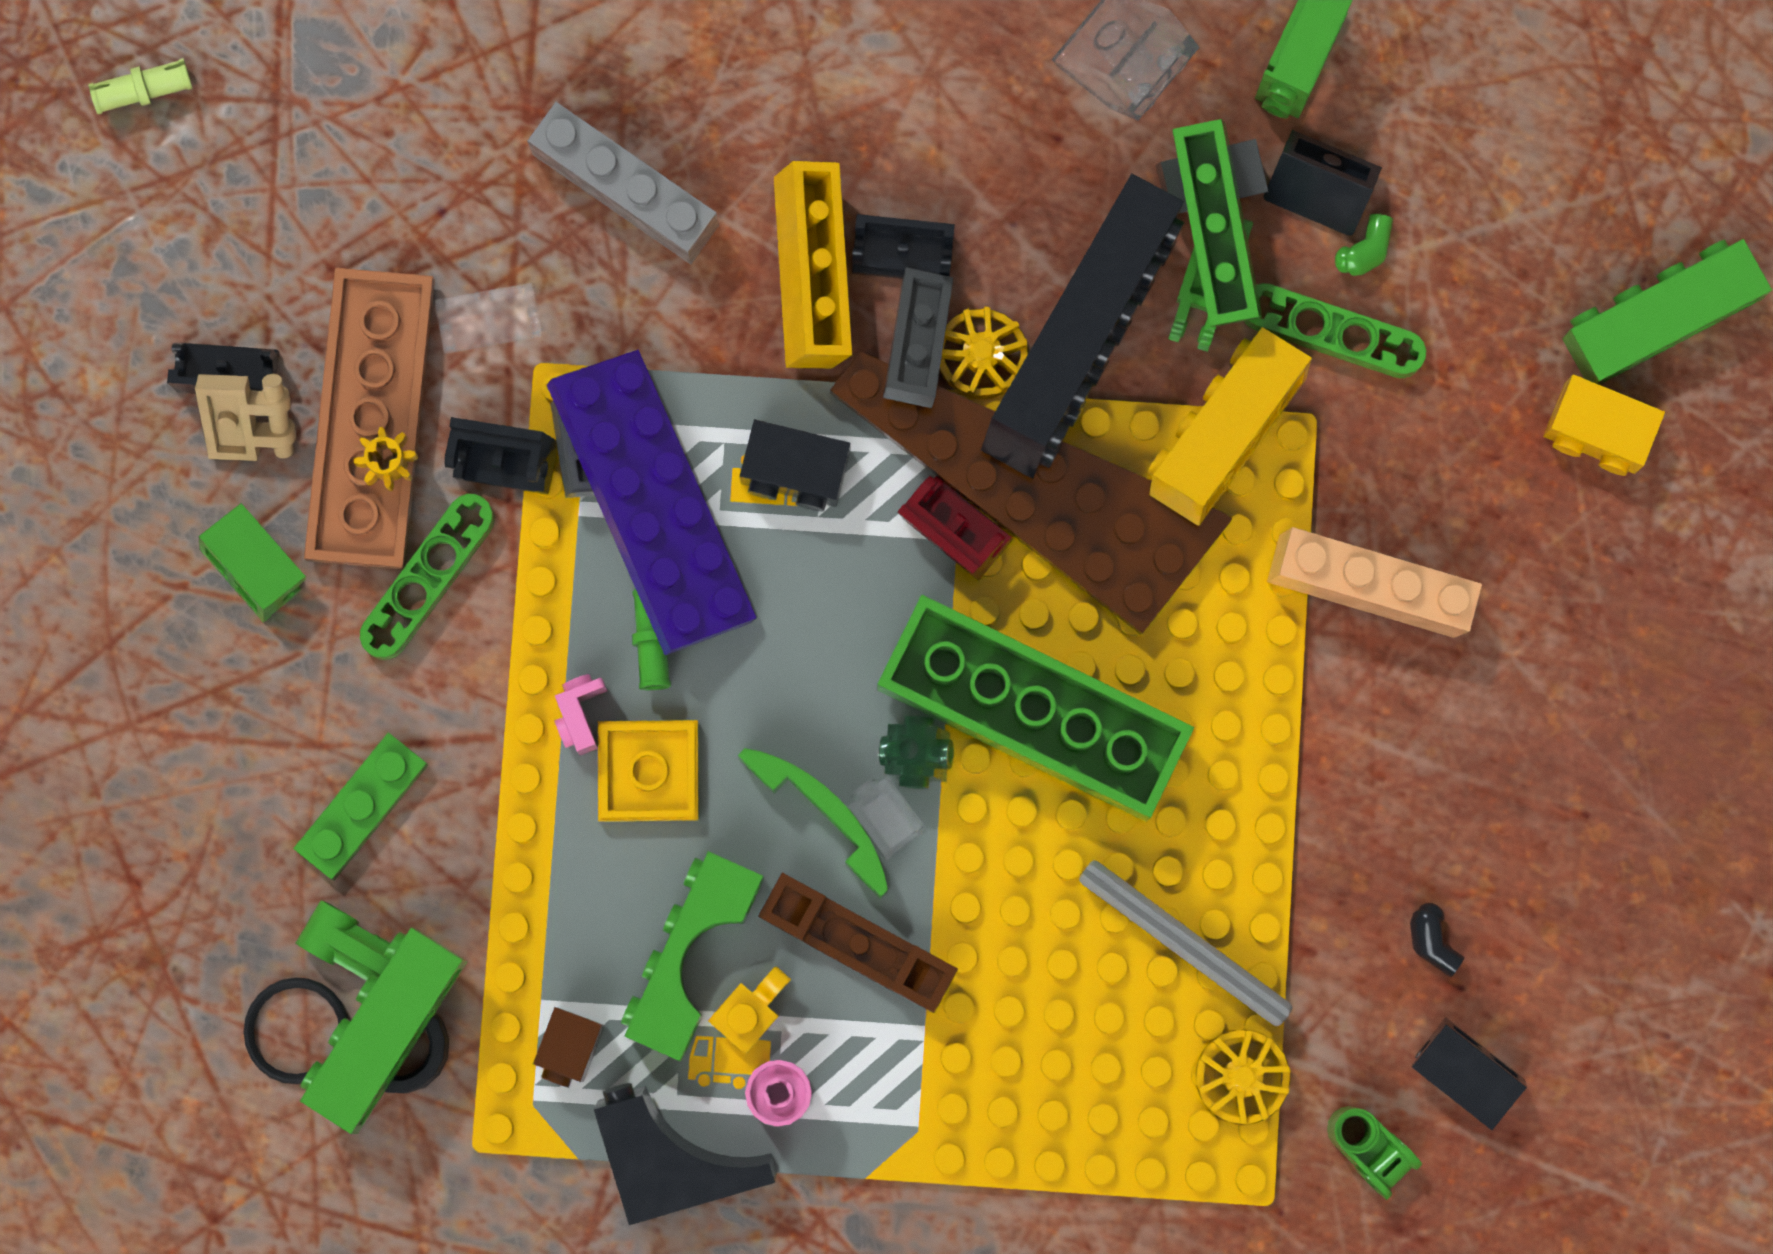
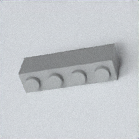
M557 102L554 103L527 140L533 156L690 265L719 227L717 213Z

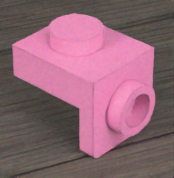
M586 674L562 685L564 692L555 695L563 716L554 720L565 748L574 745L580 756L598 749L581 702L608 691L602 678L592 681L590 674Z

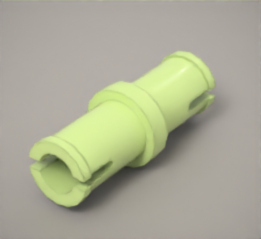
M184 58L146 70H141L140 66L130 68L131 74L88 84L97 114L140 102L141 106L149 105L152 98L185 89H193Z

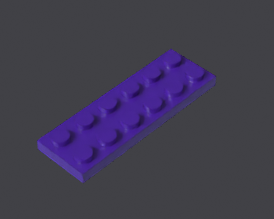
M639 349L552 378L548 382L547 388L664 655L748 625L757 619Z

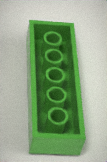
M922 594L877 683V691L1145 822L1151 818L1194 729L1193 726Z

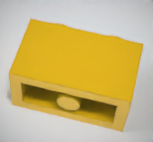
M1573 374L1563 385L1543 437L1554 441L1553 448L1564 454L1580 457L1584 453L1599 459L1598 465L1602 469L1613 474L1626 476L1628 472L1635 474L1645 465L1665 411Z

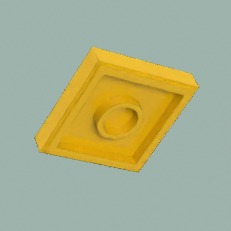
M698 720L598 721L599 822L699 821Z

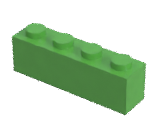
M1219 119L1172 129L1209 325L1217 327L1262 318L1226 123Z
M1725 239L1699 253L1702 261L1688 268H1685L1683 262H1679L1656 276L1659 281L1658 284L1644 291L1639 284L1613 298L1616 306L1602 313H1599L1598 309L1593 307L1570 320L1573 328L1567 332L1562 340L1583 378L1601 385L1765 298L1772 291V288L1745 240L1742 239L1730 246Z
M412 927L406 935L399 932L394 937L384 954V958L389 960L387 966L379 978L371 975L356 997V1001L361 1003L360 1008L351 1021L344 1018L338 1024L328 1041V1044L334 1047L324 1064L316 1061L312 1065L300 1085L301 1088L306 1090L300 1099L301 1103L350 1134L359 1133L468 963L459 955Z

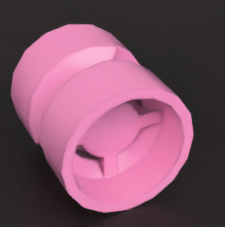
M775 1060L766 1062L754 1070L748 1079L745 1095L747 1106L754 1117L764 1124L779 1127L790 1125L804 1115L810 1106L812 1089L810 1080L801 1068L791 1062Z

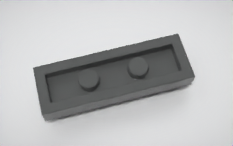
M905 268L883 398L932 408L936 396L954 277Z

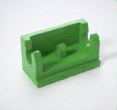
M242 503L198 536L199 550L263 623L301 591L299 585L306 580V576Z

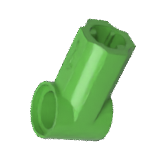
M320 900L295 944L331 965L337 963L366 981L371 975L379 978L389 960L384 958V954L390 945L388 941L358 926V920L323 900Z

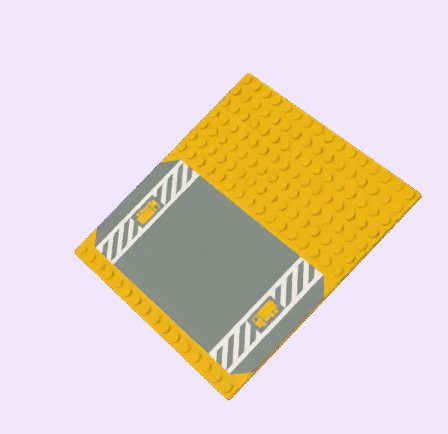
M539 363L535 366L533 370L529 417L530 430L543 431L556 440L550 405L553 399L547 384L552 378L588 366ZM648 370L757 619L748 625L668 654L671 687L653 691L640 690L637 647L632 645L631 636L636 633L634 597L632 596L635 586L596 497L565 498L558 451L548 495L524 491L474 1110L473 1148L479 1153L609 1161L594 1108L597 1101L604 1098L603 1091L621 1084L632 1083L633 1090L644 1086L647 1087L658 1112L673 1130L684 1139L707 1151L732 1157H752L772 1153L777 1173L1256 1206L1270 1205L1275 1198L1279 1109L1266 1120L1254 1124L1239 1125L1226 1122L1212 1114L1202 1102L1196 1087L1195 1073L1197 1062L1205 1047L1213 1039L1229 1031L1252 1030L1259 1032L1274 1040L1283 1051L1284 1022L1280 1026H1273L1082 885L1079 878L1090 862L1093 860L1100 862L1282 998L1286 999L1308 594L1268 583L1267 580L1279 535L1292 527L1311 533L1317 432L1315 416L1310 413H1281L1213 506V508L1231 517V522L1144 633L1140 635L981 510L979 511L1009 534L1013 540L979 581L904 521L897 511L929 476L935 478L936 475L830 394V389L836 382ZM948 390L996 411L1006 394L1003 393L991 398H975L964 395L956 390ZM1086 399L1085 401L1087 402L1074 426L1069 428L1063 441L1152 480V476L1148 474V471L1156 456L1163 448L1171 451L1179 440L1175 435L1184 418L1191 411L1198 414L1203 406ZM754 419L851 443V451L837 507L826 505L825 511H814L796 505V497L778 493L776 500H770L748 493L749 486L742 485L739 476ZM921 594L1193 726V732L1151 818L1145 822L877 691V683ZM586 674H590L592 681L598 678L603 679L608 691L581 702L597 745L598 721L698 720L699 821H598V749L580 756L574 745L565 748L554 721L563 717L555 695L564 692L562 687L564 683ZM744 748L776 756L797 766L825 785L843 802L863 827L881 862L888 887V892L881 899L845 864V861L858 848L789 780L774 794L739 760L738 754ZM709 851L763 875L764 880L744 924H725L709 929L694 941L686 954L682 971L683 985L689 1000L702 1014V1018L681 1062L624 1037L628 1026L621 1024V1020L632 996L641 999L649 983V980L642 977L643 971L653 950L663 952L670 934L662 930L673 905L677 904L683 907L691 888L683 884L694 859L698 858L704 861ZM781 873H785L839 905L958 968L935 1013L883 987L759 918L758 915ZM777 966L791 978V981L769 1005L779 1017L748 1053L744 1054L710 1024L708 1020L740 983H743L753 992L768 973ZM554 1007L605 1025L584 1082L572 1079L569 1088L541 1078L544 1068L533 1064ZM1239 1037L1224 1043L1238 1056L1244 1038ZM1251 1039L1246 1057L1256 1060L1263 1043ZM1219 1047L1212 1051L1209 1057L1223 1068L1231 1061ZM1269 1049L1261 1065L1262 1067L1280 1066L1277 1057L1271 1049ZM775 1060L791 1062L801 1068L810 1080L812 1089L810 1106L804 1115L790 1125L779 1127L764 1124L754 1117L747 1106L745 1095L748 1079L754 1070L766 1062ZM1205 1064L1204 1083L1206 1085L1222 1076L1207 1064ZM1281 1072L1264 1073L1263 1084L1281 1087ZM1221 1084L1207 1091V1094L1215 1104L1228 1094V1091L1224 1084ZM1260 1090L1266 1109L1273 1104L1279 1093ZM1254 1096L1244 1097L1246 1117L1259 1114ZM1236 1097L1220 1108L1230 1115L1239 1116Z

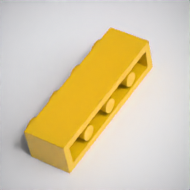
M792 161L774 176L786 368L832 369L852 356L840 163Z
M1263 327L1252 341L1244 338L1230 359V364L1233 367L1225 378L1218 374L1208 386L1203 396V400L1206 401L1205 405L1198 414L1192 411L1189 412L1180 424L1175 435L1179 438L1171 451L1163 448L1152 462L1148 474L1152 476L1149 495L1197 526H1200L1307 379L1312 357Z

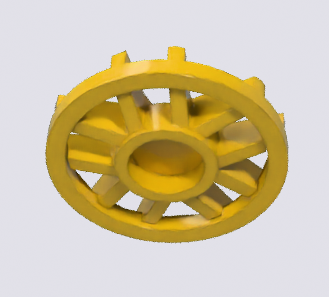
M990 307L973 310L968 308L963 313L952 318L946 324L939 370L942 377L956 391L970 397L991 398L1007 392L1028 355L1027 339H1025L1022 330L1019 328V323L998 311L991 310ZM984 318L985 332L976 333L972 319ZM991 319L1000 322L1005 327L992 332ZM965 322L967 335L952 331L959 324ZM1013 333L1017 342L1001 346L999 340ZM946 339L963 345V350L944 349ZM1020 351V360L1018 366H1016L1006 356ZM945 359L961 362L953 375L946 365ZM998 365L1012 374L1006 382L995 371ZM966 369L976 373L970 386L959 381ZM983 374H986L996 385L993 388H977Z
M1234 1030L1221 1034L1205 1047L1197 1062L1195 1081L1202 1102L1212 1114L1229 1123L1249 1125L1266 1120L1281 1107L1289 1093L1291 1071L1283 1051L1274 1040L1256 1031ZM1241 1037L1244 1039L1237 1056L1224 1042ZM1251 1039L1263 1043L1256 1060L1246 1057ZM1217 1047L1231 1060L1226 1064L1225 1068L1209 1058L1212 1051ZM1269 1049L1277 1057L1280 1066H1261ZM1205 1064L1222 1075L1206 1085L1204 1083ZM1282 1072L1281 1087L1263 1084L1264 1073ZM1224 1084L1228 1094L1214 1104L1207 1091ZM1260 1090L1279 1093L1276 1100L1267 1109L1265 1108ZM1253 1095L1259 1114L1246 1117L1244 1097ZM1236 1097L1239 1116L1230 1115L1220 1108Z

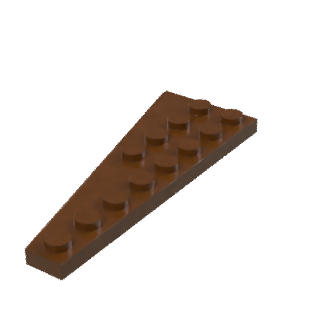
M863 352L857 355L830 389V394L1140 635L1144 633L1232 520L1224 512L1212 508L1200 526H1197L1149 495L1152 480L1066 442L1063 443L1051 467L1047 468L1041 464L1032 479L980 451L991 418L995 413L994 410L939 386L936 389L932 408L883 398L888 364Z

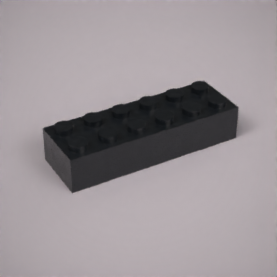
M1131 173L992 416L980 451L1032 479L1041 464L1047 468L1051 467L1064 443L1062 441L1069 428L1074 426L1080 416L1092 387H1096L1102 377L1115 346L1120 345L1132 322L1131 319L1138 306L1141 307L1153 286L1156 274L1160 267L1165 265L1176 245V239L1185 224L1184 221L1178 219L1184 203L1183 200Z

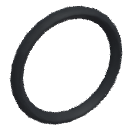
M290 978L271 984L258 994L250 1005L245 1017L243 1033L248 1054L260 1071L282 1083L301 1084L307 1072L299 1074L285 1073L267 1063L259 1053L254 1037L255 1020L259 1010L274 994L286 989L303 988L318 993L329 1002L338 1018V1024L344 1018L348 1019V1015L336 994L322 983L306 978Z

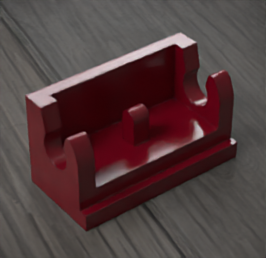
M929 476L897 511L904 521L978 581L1013 540L1009 534L999 528L937 476L935 478Z

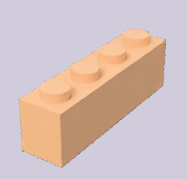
M1294 527L1279 535L1267 580L1268 583L1452 638L1470 632L1482 586L1478 582Z

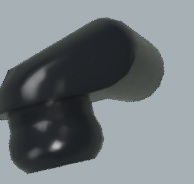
M1424 903L1420 906L1419 910L1413 913L1410 921L1413 949L1417 955L1449 977H1452L1465 957L1443 942L1441 923L1445 919L1443 910L1434 903Z

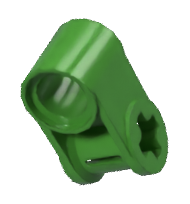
M1351 1106L1342 1107L1335 1111L1328 1120L1327 1132L1333 1145L1355 1166L1356 1171L1385 1200L1392 1196L1391 1189L1411 1169L1418 1170L1422 1166V1162L1399 1138L1389 1132L1371 1113L1364 1109ZM1358 1116L1365 1126L1364 1136L1357 1143L1348 1144L1342 1137V1125L1349 1117Z

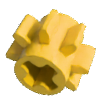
M379 427L377 438L371 441L362 437L359 439L365 451L364 456L354 459V464L360 468L369 467L370 471L364 478L367 485L375 484L379 478L384 481V485L390 492L394 489L395 480L401 477L409 481L413 479L407 470L408 462L417 460L418 455L415 451L402 450L408 440V437L403 432L398 434L393 440L388 437L383 427ZM389 449L397 458L390 460L389 468L383 470L375 460L383 458V450Z

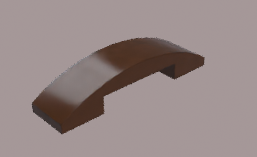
M783 872L758 915L759 918L932 1013H935L958 971V968L881 928Z

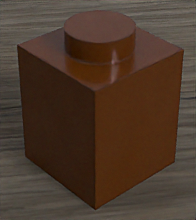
M554 1007L533 1062L534 1065L544 1068L541 1078L569 1088L572 1079L584 1082L605 1025Z

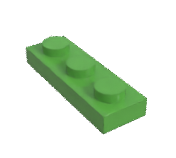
M388 732L293 849L327 877L335 881L429 764Z

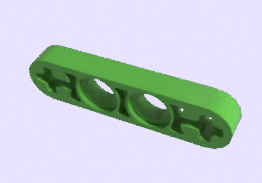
M1257 284L1259 300L1261 296L1269 297V306L1282 312L1286 307V302L1295 305L1287 318L1286 328L1278 326L1282 316L1275 313H1267L1264 319L1257 318L1244 321L1248 327L1256 331L1263 327L1285 341L1396 378L1412 376L1420 369L1426 358L1424 342L1411 331L1272 284ZM1306 310L1318 313L1323 321L1322 331L1313 336L1302 334L1296 326V317L1299 313ZM1351 326H1360L1365 329L1370 338L1369 346L1363 351H1351L1343 343L1342 336L1344 330ZM1380 334L1388 337L1383 346L1398 349L1401 343H1406L1410 345L1409 354L1416 358L1415 361L1408 360L1404 366H1399L1395 364L1397 356L1393 353L1382 350L1379 360L1372 358L1371 355L1379 344Z
M465 494L452 502L364 621L360 629V641L362 647L371 656L379 660H389L397 657L405 649L489 535L494 526L495 515L492 507L483 497L476 494ZM478 505L482 507L479 515L483 519V523L479 527L473 524L469 525L461 535L465 540L470 541L464 549L454 537L445 534L444 531L448 526H451L457 533L464 523L460 515L461 510L465 507L472 511ZM438 544H448L456 552L454 564L444 571L432 568L428 561L431 549ZM411 583L422 585L427 593L424 605L417 610L404 609L399 601L401 590ZM391 605L400 616L412 621L407 628L398 621L391 631V635L395 639L394 644L391 647L382 644L376 649L373 647L376 638L371 633L375 627L384 630L391 623L393 617L385 613Z

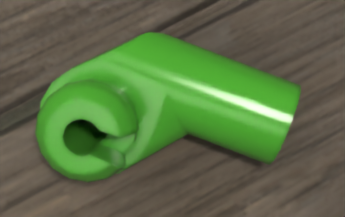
M1370 214L1365 239L1354 244L1351 248L1343 246L1337 251L1335 266L1338 271L1350 273L1352 276H1361L1381 265L1387 255L1393 218L1382 214Z

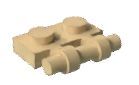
M198 375L195 391L209 459L258 461L261 447L274 448V453L279 458H288L293 455L296 429L294 422L288 418V411L291 407L290 394L288 389L283 386L282 378L279 375H266L262 379V391L250 390L248 376ZM255 416H268L269 422L256 423Z

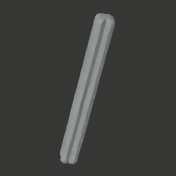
M1093 860L1080 875L1079 881L1082 885L1273 1026H1280L1291 1013L1293 1008L1291 1003L1100 862Z

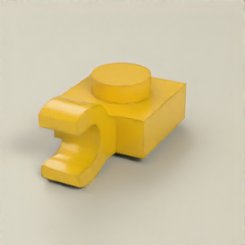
M776 966L753 992L743 983H740L708 1022L744 1054H747L779 1017L769 1005L791 981V978Z

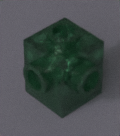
M904 716L903 724H888L887 736L881 737L879 744L880 765L885 766L884 774L899 780V787L929 789V781L947 782V771L953 765L954 744L952 739H950V732L938 726H933V718ZM911 741H915L918 745V752L915 757L910 759Z

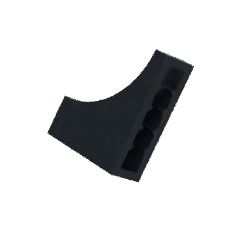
M626 1083L603 1091L604 1098L596 1103L594 1113L629 1225L770 1185L776 1181L777 1169L772 1153L752 1157H732L707 1151L684 1139L663 1119L656 1109L646 1086L633 1090L632 1083Z

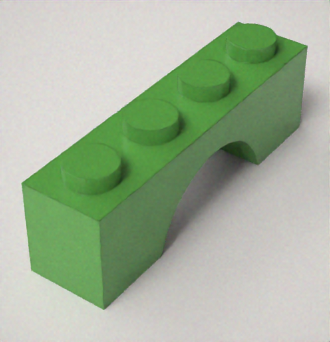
M709 851L704 861L698 858L694 859L683 884L691 888L683 907L677 904L673 905L662 931L670 934L663 952L653 950L643 971L642 977L649 980L641 999L632 996L622 1017L621 1024L628 1026L624 1037L682 1062L702 1018V1014L689 1000L683 985L682 971L686 954L694 941L709 929L725 924L745 923L763 883V875Z

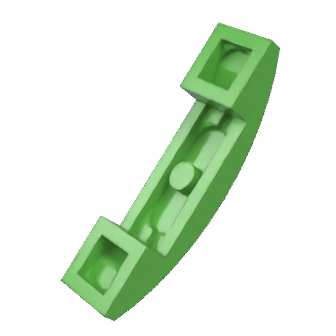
M744 748L738 754L739 760L774 794L789 780L858 848L845 861V864L880 899L888 892L885 874L871 840L852 812L834 793L807 772L776 756Z

